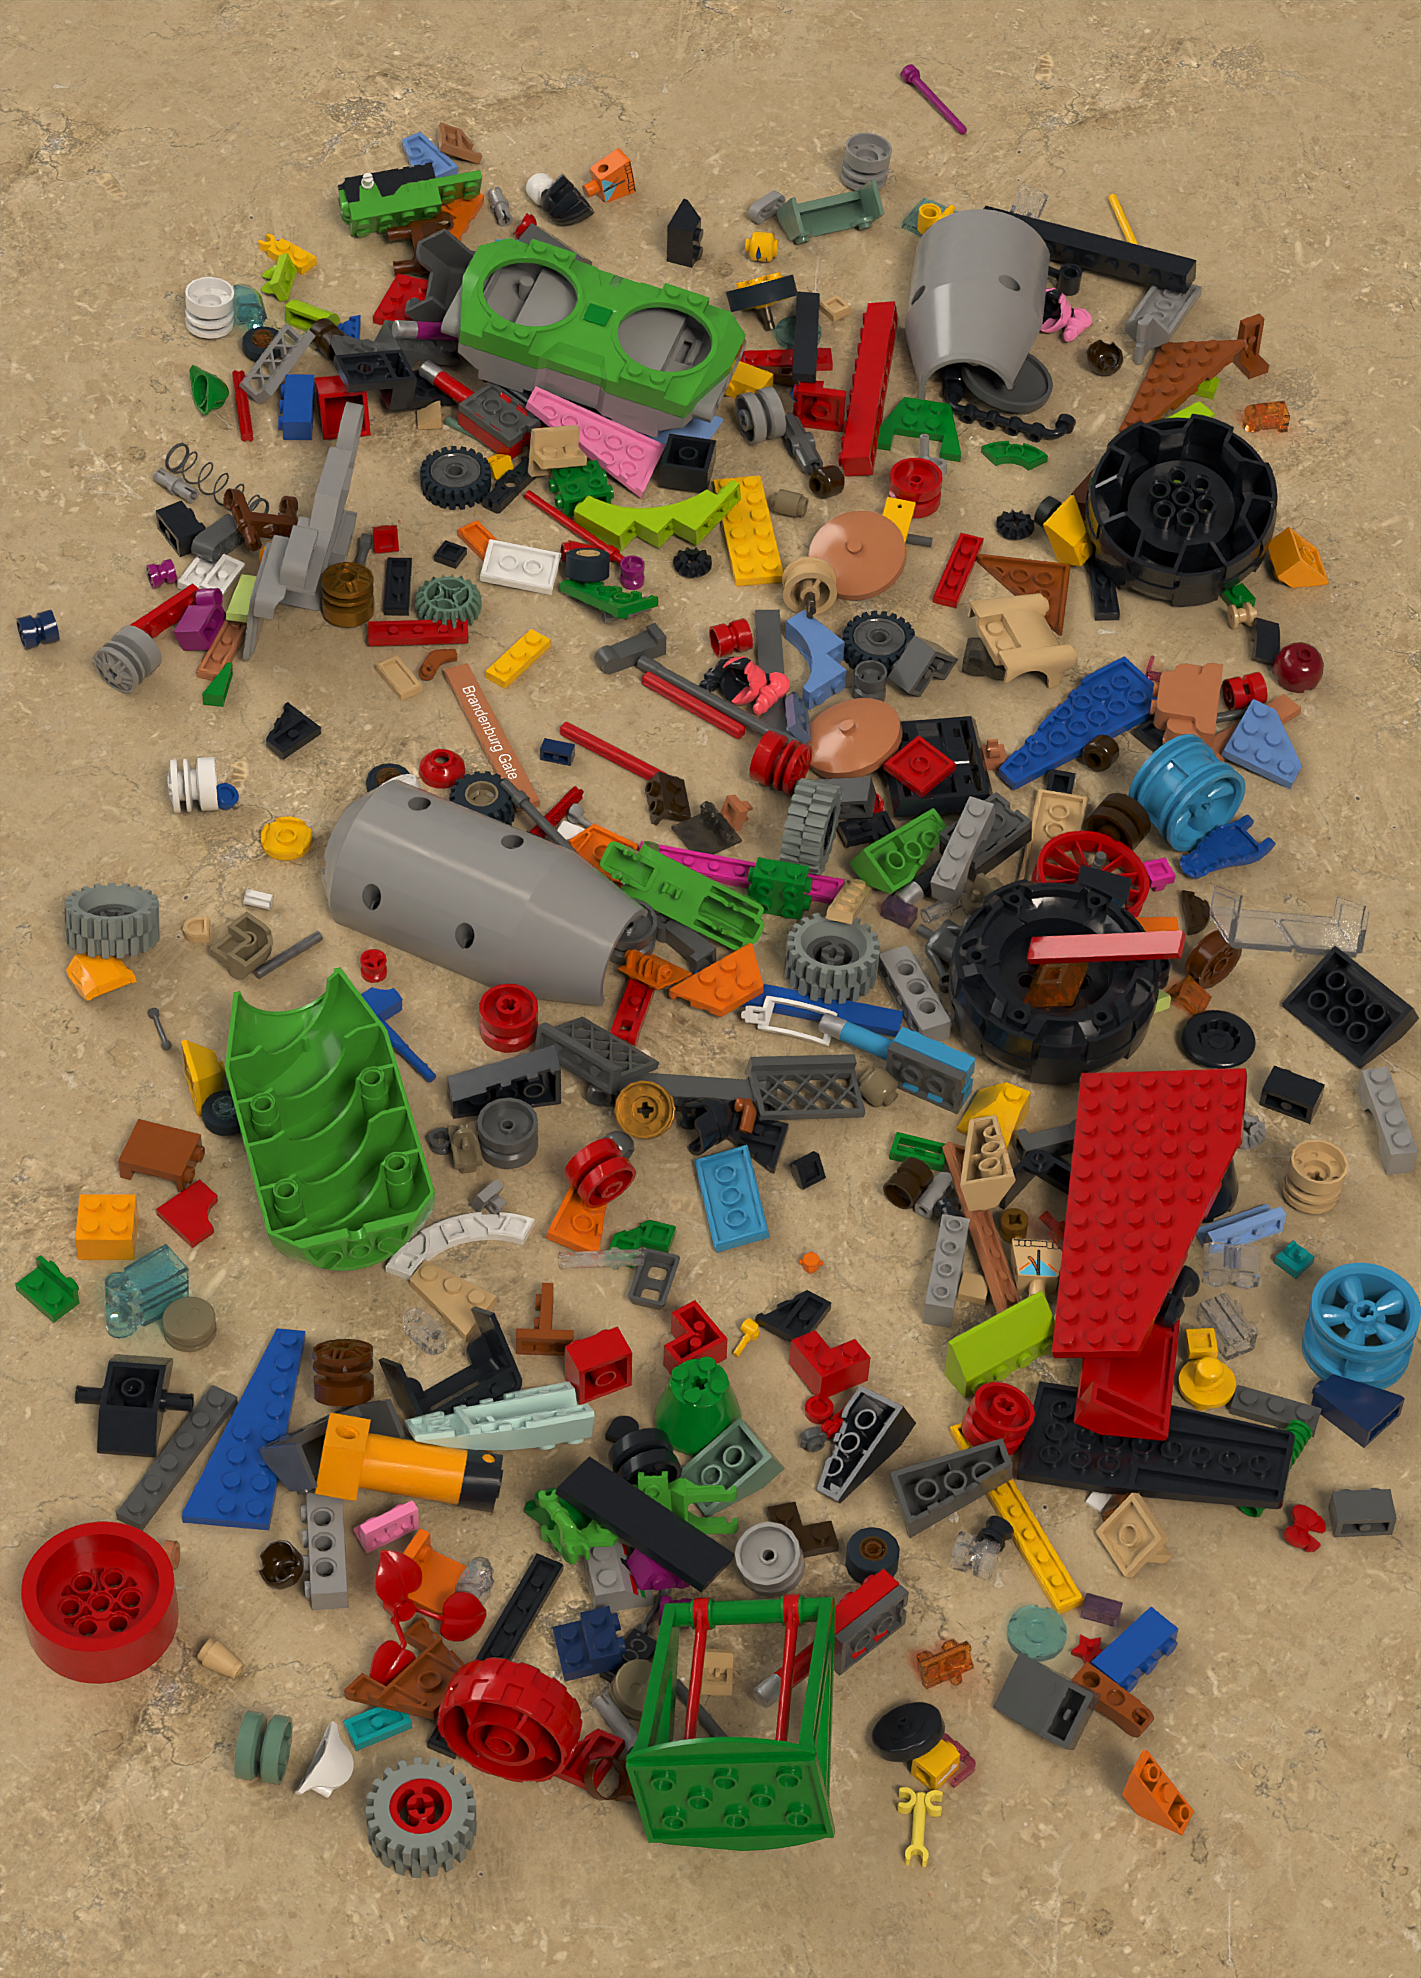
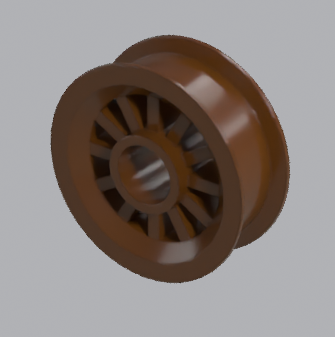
M1215 930L1205 936L1192 950L1185 964V973L1189 977H1196L1199 980L1200 987L1203 989L1211 988L1224 980L1234 969L1240 959L1242 945L1238 941L1228 939V933L1225 930Z

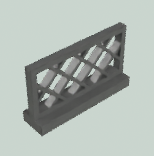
M580 1017L555 1027L546 1022L538 1025L535 1043L536 1050L556 1045L561 1065L610 1095L619 1092L620 1083L658 1069L659 1061L585 1017Z
M855 1054L750 1057L745 1070V1077L750 1080L758 1119L792 1120L864 1117L866 1112L855 1072L857 1064ZM837 1079H849L850 1086L846 1089L835 1081ZM758 1080L768 1081L774 1086L767 1091L758 1084ZM821 1080L826 1085L820 1090L809 1081ZM795 1081L800 1085L794 1091L783 1082ZM829 1087L841 1094L837 1100L825 1093ZM777 1088L789 1095L785 1102L773 1095ZM805 1088L816 1096L809 1101L800 1095L799 1092ZM820 1098L831 1105L829 1109H821L815 1103ZM847 1098L855 1103L856 1108L848 1109L841 1102ZM795 1099L805 1108L803 1110H795L788 1104ZM766 1100H769L779 1108L776 1111H765L763 1104Z

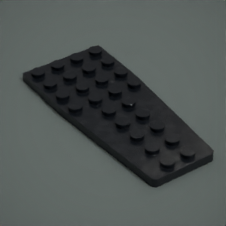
M1039 1381L1033 1405L1035 1417L1029 1431L1026 1433L1017 1469V1480L1105 1494L1129 1496L1131 1493H1139L1141 1497L1267 1509L1282 1508L1295 1445L1294 1433L1171 1405L1168 1438L1165 1441L1101 1435L1074 1423L1078 1387Z

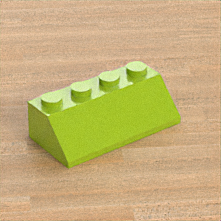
M1039 1291L948 1341L944 1375L964 1398L975 1394L983 1384L1002 1381L1018 1368H1025L1036 1358L1052 1353L1055 1319L1044 1293Z

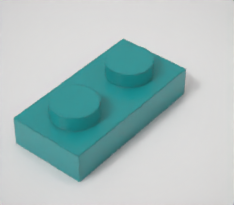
M376 1707L344 1720L343 1725L355 1751H359L411 1729L412 1720L407 1713Z

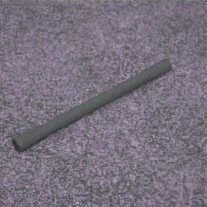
M642 655L639 658L637 668L640 670L654 673L764 736L766 732L771 730L787 736L788 744L792 740H797L800 744L803 743V741L789 733L780 731L665 668L661 663L646 655Z

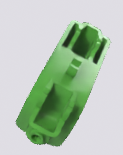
M612 841L608 844L600 860V867L612 874V878L619 879L623 883L621 889L630 897L646 902L654 910L735 951L748 943L754 944L759 940L765 927L764 921L761 919L764 908L752 897L726 884L716 882L659 852L660 846L655 842L644 841L639 852L618 842Z

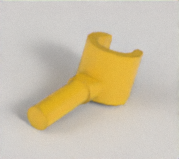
M751 1318L745 1320L740 1327V1331L744 1336L732 1353L735 1357H739L750 1340L754 1341L759 1337V1326Z

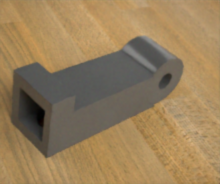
M653 623L646 626V632L614 645L601 647L595 653L594 659L606 674H613L637 665L642 655L652 659L665 655L667 637L657 624Z
M662 913L657 914L656 940L668 944L690 963V972L693 975L695 970L701 971L716 962V947L690 927Z
M1076 1119L1070 1124L1028 1134L1026 1128L1015 1131L1012 1147L1019 1160L1021 1161L1029 1152L1034 1150H1041L1059 1156L1073 1153Z

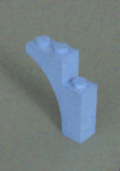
M805 610L786 621L785 639L800 651L807 661L811 672L807 683L803 687L802 695L805 708L810 710L817 705H821L834 694L840 693L846 687L847 670L839 664L844 659L845 642L814 617L813 619L807 618Z

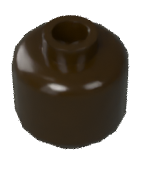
M835 465L817 468L812 472L809 480L811 491L821 499L840 494L845 485L844 475Z
M1104 734L1096 735L1082 751L1084 763L1088 768L1097 772L1106 771L1119 757L1118 744L1113 738Z

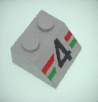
M616 1542L614 1546L589 1547L590 1559L586 1560L584 1557V1567L594 1609L610 1606L611 1612L654 1605L652 1590H640L626 1563L635 1548Z

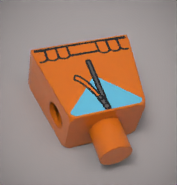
M620 148L614 150L591 166L590 174L592 181L582 186L588 198L597 194L603 202H610L636 192L631 160Z

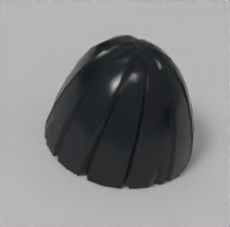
M561 174L555 180L543 199L544 212L549 219L559 225L578 223L595 213L584 196H581L580 191L574 187L573 183L564 174Z

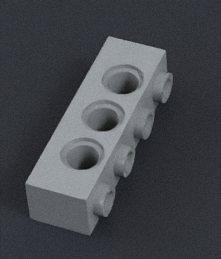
M908 945L880 953L878 974L900 1011H904L903 1018L909 1029L917 1031L921 1035L940 1042L949 1039L950 1030L953 1026L952 1016L949 1011H945L939 993L934 992L928 974L923 973L917 955L912 954Z
M942 1214L925 1300L924 1324L951 1328L968 1240L970 1218Z
M315 1492L306 1493L307 1505H301L302 1523L308 1522V1530H302L303 1548H309V1555H303L304 1573H310V1580L304 1581L305 1599L312 1600V1610L349 1608L343 1499L318 1495ZM324 1574L330 1575V1576H327V1577H322V1575H324Z

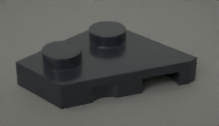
M289 702L283 706L284 711L281 717L277 718L274 723V729L270 731L266 738V747L283 760L321 734V727Z

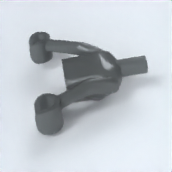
M921 924L917 928L916 933L928 940L925 945V954L933 963L940 976V991L948 993V987L943 983L949 982V973L946 972L940 959L950 965L957 938L954 934H960L964 926L948 925L940 927L934 932Z

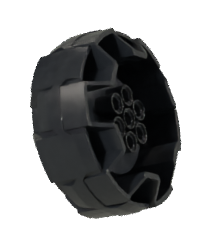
M1192 414L1190 418H1165L1148 423L1138 421L1122 430L1107 444L1106 452L1097 462L1088 484L1085 502V521L1090 541L1096 550L1095 560L1105 574L1122 589H1134L1151 597L1169 600L1172 606H1196L1218 600L1220 593L1231 589L1251 572L1258 570L1266 555L1275 529L1278 501L1276 480L1269 462L1264 463L1260 455L1249 443L1233 433V426L1215 418L1199 414Z
M1027 879L1015 881L985 896L982 907L973 914L956 938L949 967L948 983L949 997L955 1011L954 1023L965 1042L978 1056L985 1054L1003 1067L1029 1075L1030 1082L1053 1085L1079 1083L1081 1073H1097L1112 1066L1122 1058L1128 1060L1143 1042L1157 1005L1160 959L1030 965L1027 961L1032 937L1146 931L1137 919L1125 909V900L1096 884L1083 880L1074 884L1035 883Z

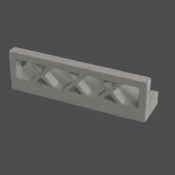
M288 323L283 325L239 386L259 405L273 395L286 377V374L290 372L315 338V335L308 330L300 336ZM285 333L295 341L292 345H285L283 336ZM273 349H280L281 360H274ZM262 364H269L270 375H263ZM251 379H258V392L248 383Z

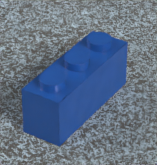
M286 374L285 384H281V398H284V400H280L279 408L280 414H283V416H278V429L283 430V440H312L316 393L314 375Z
M1150 1607L1091 1662V1665L1130 1693L1144 1673L1149 1675L1163 1655L1167 1657L1175 1650L1178 1644L1176 1639L1179 1628L1153 1607Z

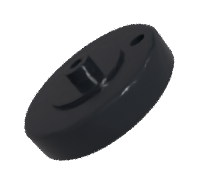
M925 1702L907 1703L889 1711L877 1722L872 1732V1742L878 1755L887 1761L906 1762L914 1760L931 1751L940 1742L945 1732V1722L940 1711L934 1705Z

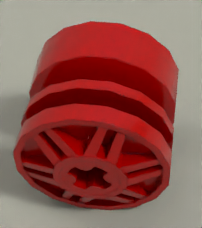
M769 730L761 738L753 754L749 770L750 779L765 786L773 783L775 790H783L785 794L793 795L796 781L806 778L812 759V747L807 744H800L797 740H792L788 744L787 736Z

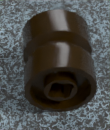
M322 318L317 320L310 328V331L315 335L311 344L319 349L329 360L334 361V355L336 354L330 344V340L333 334L339 336L347 334L340 330L330 319Z
M907 1157L897 1168V1173H893L883 1185L884 1195L893 1205L905 1210L911 1209L920 1198L921 1193L932 1183L934 1179L933 1173L923 1161L914 1157Z

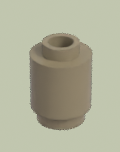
M780 489L778 493L775 492L773 494L771 506L774 507L776 513L796 518L798 516L804 517L809 500L803 494Z

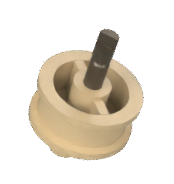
M800 557L789 564L782 575L783 599L792 611L800 613L805 610L807 618L813 619V615L825 612L836 601V574L828 562L814 557Z

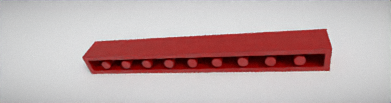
M895 301L868 303L866 313H863L864 328H860L861 343L857 345L858 358H855L856 374H852L853 389L849 391L850 405H847L846 409L848 420L844 421L845 436L841 437L842 452L838 454V463L840 467H843L845 476L873 475L879 431L882 424L899 321Z

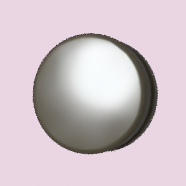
M182 1297L170 1303L164 1310L162 1316L164 1337L172 1348L182 1352H195L204 1349L214 1340L217 1331L216 1317L213 1307L207 1301L198 1297Z
M643 1659L631 1660L619 1669L610 1683L609 1695L624 1716L630 1720L641 1721L653 1662Z

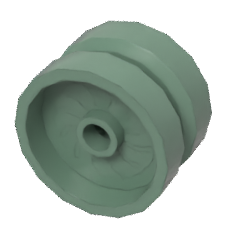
M247 1710L241 1723L236 1745L234 1772L237 1779L253 1781L260 1771V1776L264 1783L274 1785L282 1783L292 1743L293 1722L291 1717L275 1714L267 1725V1718L263 1712Z

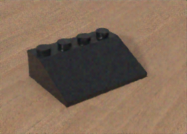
M1334 946L1282 1003L1283 1007L1359 1069L1400 1040L1419 1020L1417 1013L1411 1005L1337 946Z

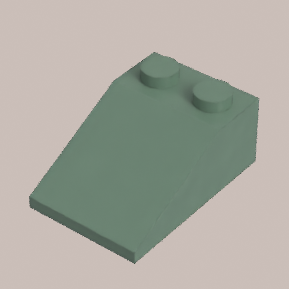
M739 1417L682 1468V1476L680 1478H686L698 1486L723 1485L726 1491H729L731 1486H736L737 1498L732 1502L696 1503L707 1517H710L764 1488L785 1468L753 1428Z

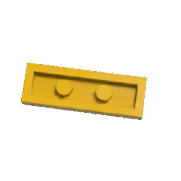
M530 629L485 671V678L506 689L551 647V639Z

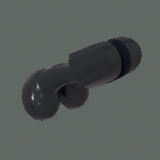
M1187 1265L1182 1267L1172 1293L1167 1294L1158 1312V1315L1164 1318L1161 1326L1168 1329L1184 1313L1185 1303L1183 1297L1194 1296L1200 1287L1198 1274Z

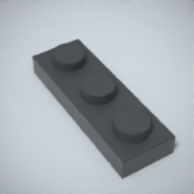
M1237 1385L1229 1414L1286 1429L1291 1420H1300L1311 1428L1313 1432L1312 1437H1314L1322 1408Z

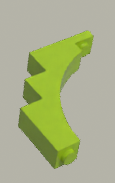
M731 480L719 490L718 495L705 490L687 500L652 508L617 506L588 495L583 502L578 503L575 507V522L603 542L615 546L621 552L636 536L660 549L674 533L698 546L741 500L740 484Z

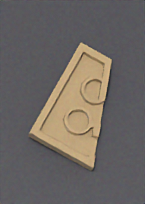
M424 1260L409 1279L410 1286L430 1307H435L443 1315V1320L449 1326L453 1325L459 1331V1336L465 1342L478 1327L471 1308L476 1306L490 1311L497 1303L496 1295L427 1260Z

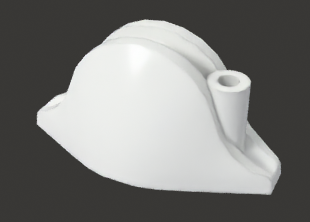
M334 1721L329 1724L295 1794L301 1795L308 1790H313L328 1798L334 1789L347 1782L352 1775L353 1757L341 1741L337 1724Z

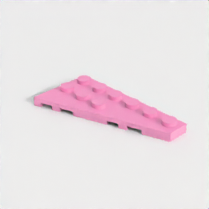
M535 386L525 408L549 427L577 425L580 428L578 447L592 461L597 460L601 468L605 469L606 472L641 498L666 445Z

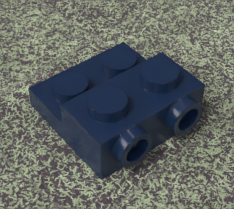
M610 1606L581 1612V1620L552 1627L565 1682L620 1669L623 1666L621 1655L627 1654L623 1636H616V1631H620L621 1626L618 1614H611Z

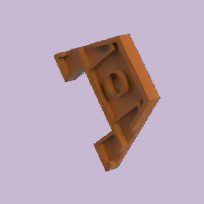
M421 1617L404 1633V1637L408 1644L419 1649L422 1653L387 1686L361 1673L344 1689L347 1700L433 1720L438 1716L440 1704L450 1680L465 1664L453 1650L449 1651L443 1644L437 1632L434 1633L429 1628V1623Z

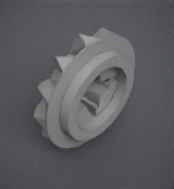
M1247 1111L1244 1114V1127L1249 1128V1133L1243 1129L1241 1149H1251L1259 1146L1266 1136L1265 1122H1261L1258 1115L1250 1116Z

